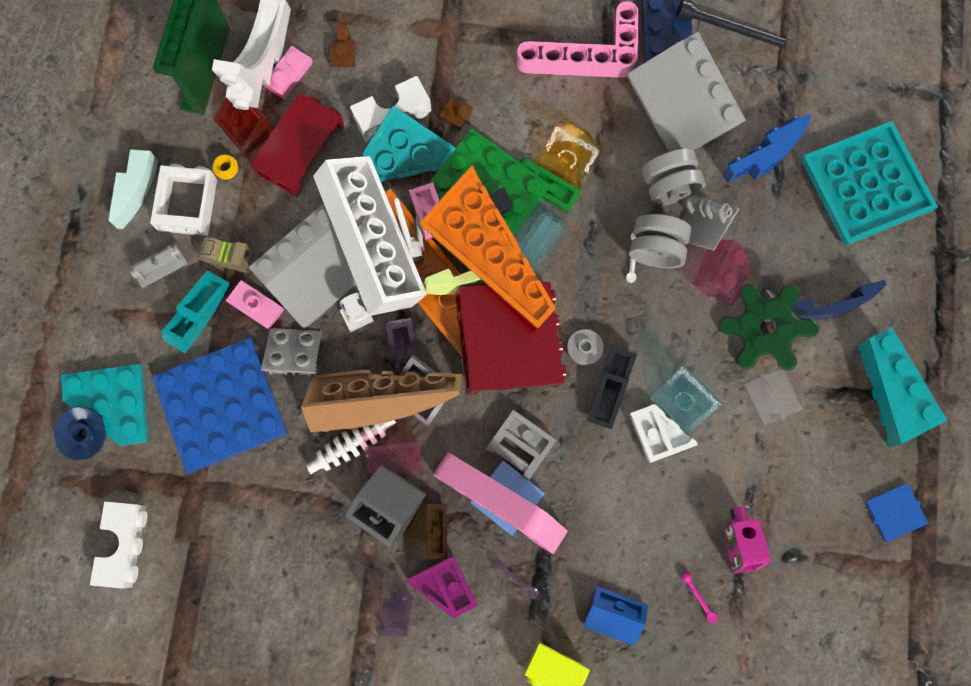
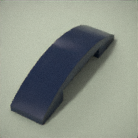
M885 280L860 286L851 292L853 299L818 308L814 307L812 298L796 302L793 306V311L801 319L825 320L838 317L853 311L875 297L887 284Z

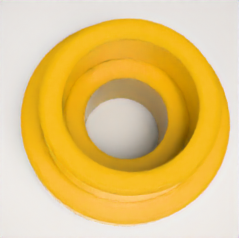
M220 155L214 160L213 171L220 179H231L238 172V163L230 155ZM224 166H230L228 170L222 171Z

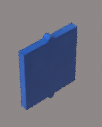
M908 483L865 501L873 517L872 523L877 525L885 542H889L928 524L919 506L921 503L916 500Z

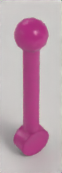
M683 572L681 579L687 582L704 609L706 620L710 623H715L718 619L717 614L710 611L692 582V575L689 572Z

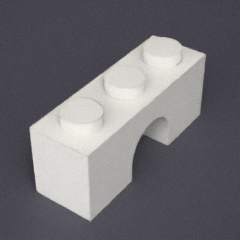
M418 76L395 86L396 95L399 100L395 105L396 108L413 119H422L428 112H431L430 99ZM373 96L350 106L352 116L365 142L373 137L390 108L384 109L379 107Z
M104 501L100 529L113 531L118 536L119 547L110 557L94 558L90 585L132 588L133 583L136 582L138 577L136 562L137 556L140 555L143 547L141 532L147 522L146 506Z

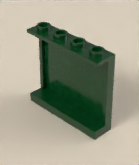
M173 0L152 68L157 74L172 76L184 95L180 106L181 111L205 115L216 74L212 71L214 59L221 60L230 30L217 0Z

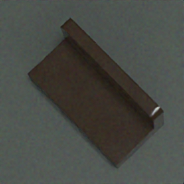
M420 504L406 528L407 560L447 559L446 504Z

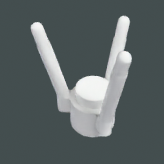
M395 198L394 203L404 240L413 262L423 258L422 253L425 252L422 229L418 217L416 216V241L414 237L410 238L399 199Z

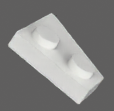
M655 404L629 414L648 463L698 445L693 438H690L680 429L677 423L665 416V413Z

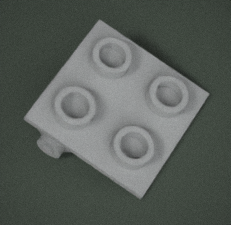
M696 195L685 197L683 204L688 210L682 220L688 223L692 229L688 243L714 251L739 208L726 203L715 202V200L696 197Z
M270 328L261 371L269 372L270 375L274 373L289 375L292 372L293 376L299 373V375L312 377L313 374H317L318 364H316L322 331Z

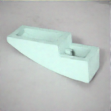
M130 150L127 172H116L108 221L117 229H123L130 222L143 204L151 188L158 160L151 151Z

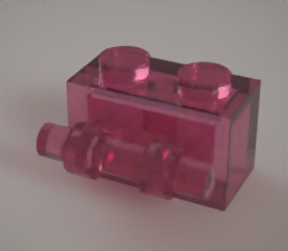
M720 240L714 251L707 249L692 285L707 297H725L724 303L734 306L736 299L740 298V289L745 278L749 277L751 272L752 259L748 257L749 252L735 240Z

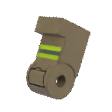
M204 238L198 259L219 267L246 273L252 251L245 243L236 242L235 244L214 238Z

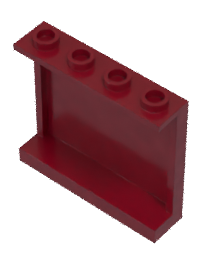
M550 281L541 282L552 303L555 304L556 294L554 289H551ZM488 285L458 288L455 293L467 395H477L482 391L551 385L557 388L564 383L566 367L562 364L560 355L563 352V344L561 339H558L559 317L554 311L537 329Z

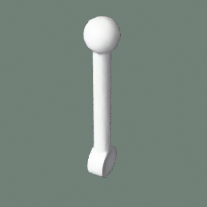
M632 233L630 237H631V239L633 240V239H635L636 237H635L634 234ZM630 259V269L626 275V281L629 283H633L637 278L634 273L635 260Z

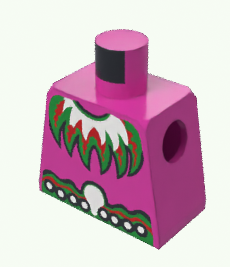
M746 507L730 509L732 523L725 529V538L732 574L756 571L771 563L760 521L758 519L749 520Z

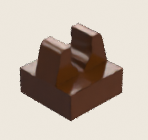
M451 96L440 113L439 119L461 131L471 115L473 107Z

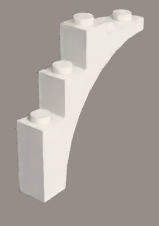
M260 0L252 32L241 54L233 62L215 59L213 61L212 71L220 78V81L227 85L226 97L236 108L248 110L249 107L258 108L262 85H270L273 64H278L282 59L291 10L286 0Z

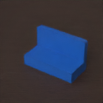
M596 586L593 592L591 607L583 626L635 645L646 624L648 605Z

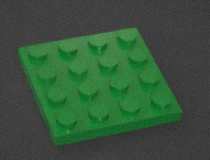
M474 129L468 132L453 154L449 156L428 183L434 184L438 198L441 200L464 173L473 166L489 195L505 187L514 207L512 212L502 217L513 236L519 231L552 186Z

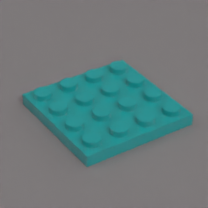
M893 121L806 154L801 158L844 246L938 208Z

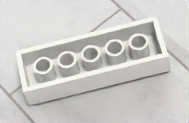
M370 156L325 160L313 177L368 315L372 316L413 307L427 293Z

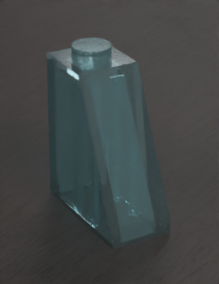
M551 212L539 215L519 245L534 273L537 272L570 228L568 224Z

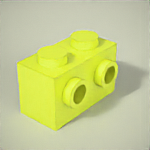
M537 642L524 669V675L528 677L527 682L533 686H583L590 672L588 667L540 642Z

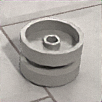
M678 149L665 153L643 166L641 172L645 183L651 185L648 192L654 205L664 206L683 201L687 196L696 195L705 188L706 182L701 170H695L699 163L693 149Z
M660 214L639 216L635 221L633 234L636 238L631 242L629 256L631 259L647 266L667 269L682 267L686 263L688 252L684 245H687L690 241L692 229L685 221L672 216Z

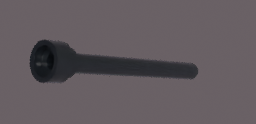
M681 0L676 11V19L682 21L692 20L693 18L781 48L787 44V40L783 37L696 9L693 2L688 0Z

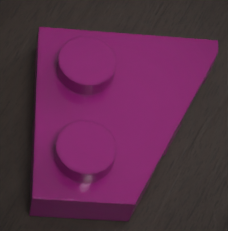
M454 556L407 580L409 585L421 592L453 619L478 606Z

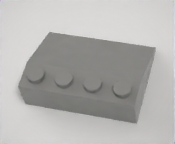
M699 32L676 43L627 74L630 83L668 152L678 149L696 150L746 121Z
M324 204L249 266L253 274L304 330L356 286Z

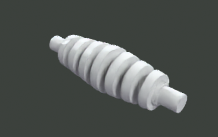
M395 420L375 424L370 427L365 426L362 432L358 428H353L351 430L355 436L352 438L345 430L341 433L345 442L342 443L338 436L335 437L333 442L336 447L332 448L328 443L324 446L327 453L323 454L321 450L316 452V459L306 465L310 474L321 468L328 471L332 469L329 464L331 462L337 467L341 465L339 460L341 456L348 462L351 460L348 454L349 451H352L356 458L359 457L361 454L357 446L361 445L363 450L367 451L369 446L366 441L370 439L373 445L376 444L378 441L375 435L379 434L381 438L386 436V429L396 423Z

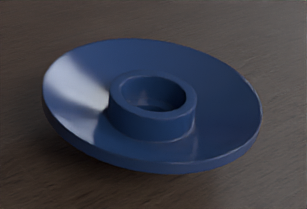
M85 407L72 408L63 413L58 419L54 430V439L59 451L67 458L78 461L87 460L95 456L103 447L106 438V428L102 418L92 409ZM84 429H86L87 432L86 438H84L82 434Z

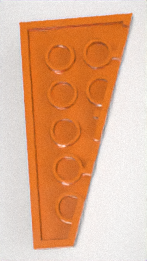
M471 166L419 224L538 329L556 308L540 280L536 277L527 258L519 248L516 239L499 210L495 207L489 193L478 178L476 171Z

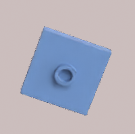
M502 461L490 477L534 505H537L545 494L505 461ZM470 502L511 536L517 531V528L476 502Z

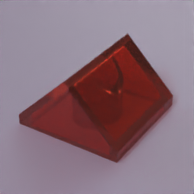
M225 97L214 119L243 155L254 150L267 140L273 132L268 118L259 108L249 107L248 110L236 108L227 97Z

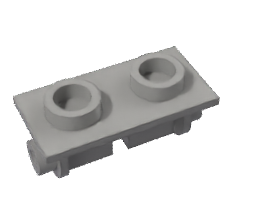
M175 242L130 266V273L134 278H137L141 288H144L188 263Z

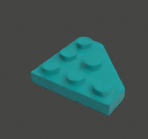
M392 105L360 157L370 156L380 182H383L385 180L418 175L428 171H437L449 156L453 154L456 148Z
M141 364L61 375L63 401L71 408L85 407L95 411L105 424L106 435L118 445L126 446L149 442L144 373Z

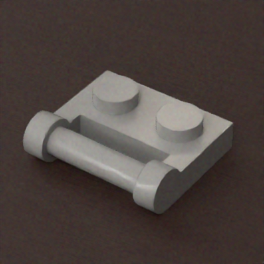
M513 410L486 450L501 456L524 473L523 476L529 480L556 442V439ZM505 437L534 458L531 464L500 444Z

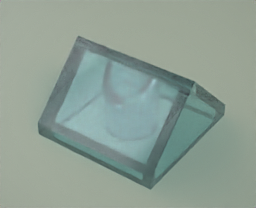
M685 365L650 398L687 435L723 403Z

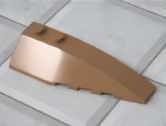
M370 370L313 375L301 409L310 432L353 429L386 423L430 409L460 395L463 378L462 374L428 373L426 377H420L416 372H406L404 376H397L393 374V371H383L381 375L371 374Z

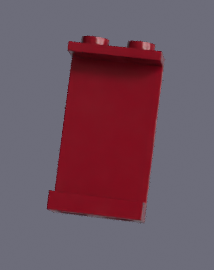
M299 92L251 162L250 166L255 174L297 198L302 191L299 184L300 180L336 127L341 130L345 127L341 113L333 107L327 108L321 105L320 101L314 96L308 95L307 97Z

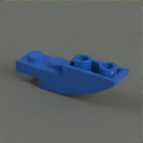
M808 113L801 118L797 115L788 120L785 126L781 128L776 126L767 131L760 146L751 150L749 156L743 159L739 156L727 164L728 168L723 174L726 181L730 183L747 173H750L753 180H756L774 168L801 138L811 120L810 114Z

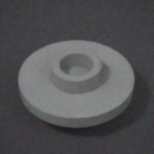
M587 329L575 332L567 344L570 358L579 365L594 364L600 359L604 349L600 336L594 331Z

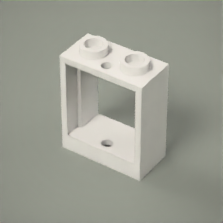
M179 164L160 166L150 223L161 232L208 236L217 179L212 171L202 166H196L195 169L185 168ZM173 181L205 184L199 218L168 215Z

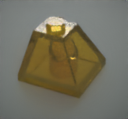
M564 118L555 126L537 165L580 189L601 148L586 129Z

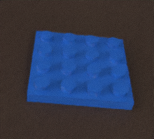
M251 337L152 376L187 474L288 434L266 373L261 371L262 363Z

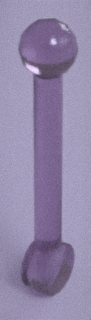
M499 560L492 562L493 570L501 571L526 590L530 598L537 599L540 595L537 588L528 586L504 568Z

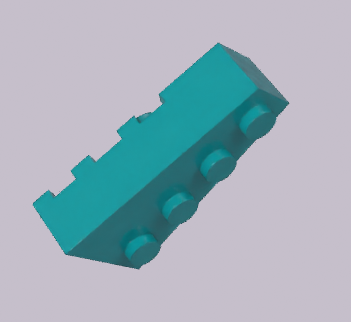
M892 327L858 344L866 375L870 377L873 390H871L874 400H877L881 413L879 418L887 433L888 438H886L888 447L903 444L947 421Z

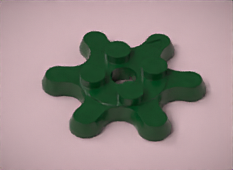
M751 283L745 284L740 289V297L745 303L744 313L738 317L726 316L719 322V329L723 334L738 335L743 340L744 347L737 357L738 365L741 368L750 369L756 365L757 360L761 356L770 355L775 358L780 369L784 371L793 370L797 365V357L792 351L793 341L799 337L812 338L819 332V324L816 320L811 318L801 319L794 314L793 306L800 297L799 288L796 285L787 284L781 288L780 293L775 298L768 299L761 295L756 285ZM771 319L775 322L776 328L771 334H765L761 331L760 326L764 320Z

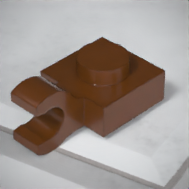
M337 22L338 40H331L330 42L331 67H355L356 43L355 40H349L347 22Z

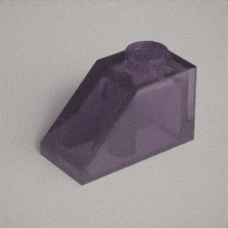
M391 592V597L384 598L378 635L407 637L410 634L413 598H407V593Z

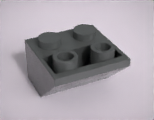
M381 465L357 494L345 517L390 547L402 537L426 494L384 465Z

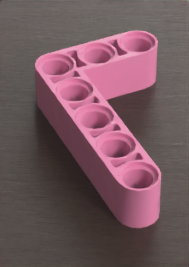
M628 1L618 5L613 22V45L527 41L521 43L518 47L517 68L523 73L627 77V74L634 70L638 57V8L635 4ZM621 38H626L629 41H623ZM524 56H531L532 59H525V58H523V57H524ZM548 57H555L556 60H549ZM572 58H578L581 61H573ZM596 59H602L605 62L601 63L596 61ZM620 60H626L629 63L625 64L622 63Z
M447 452L433 473L435 477L517 528L536 544L552 554L555 553L568 532L544 510Z

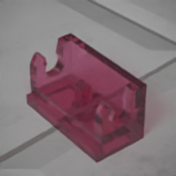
M419 442L365 447V454L368 459L367 471L370 476L381 465H384L396 474L423 471Z

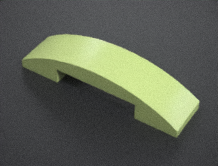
M450 269L426 277L423 286L427 294L448 295L455 294L459 287L481 286L485 282L472 271L454 277Z

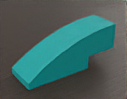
M207 270L178 304L176 315L161 331L164 342L186 354L217 309L229 286V282Z

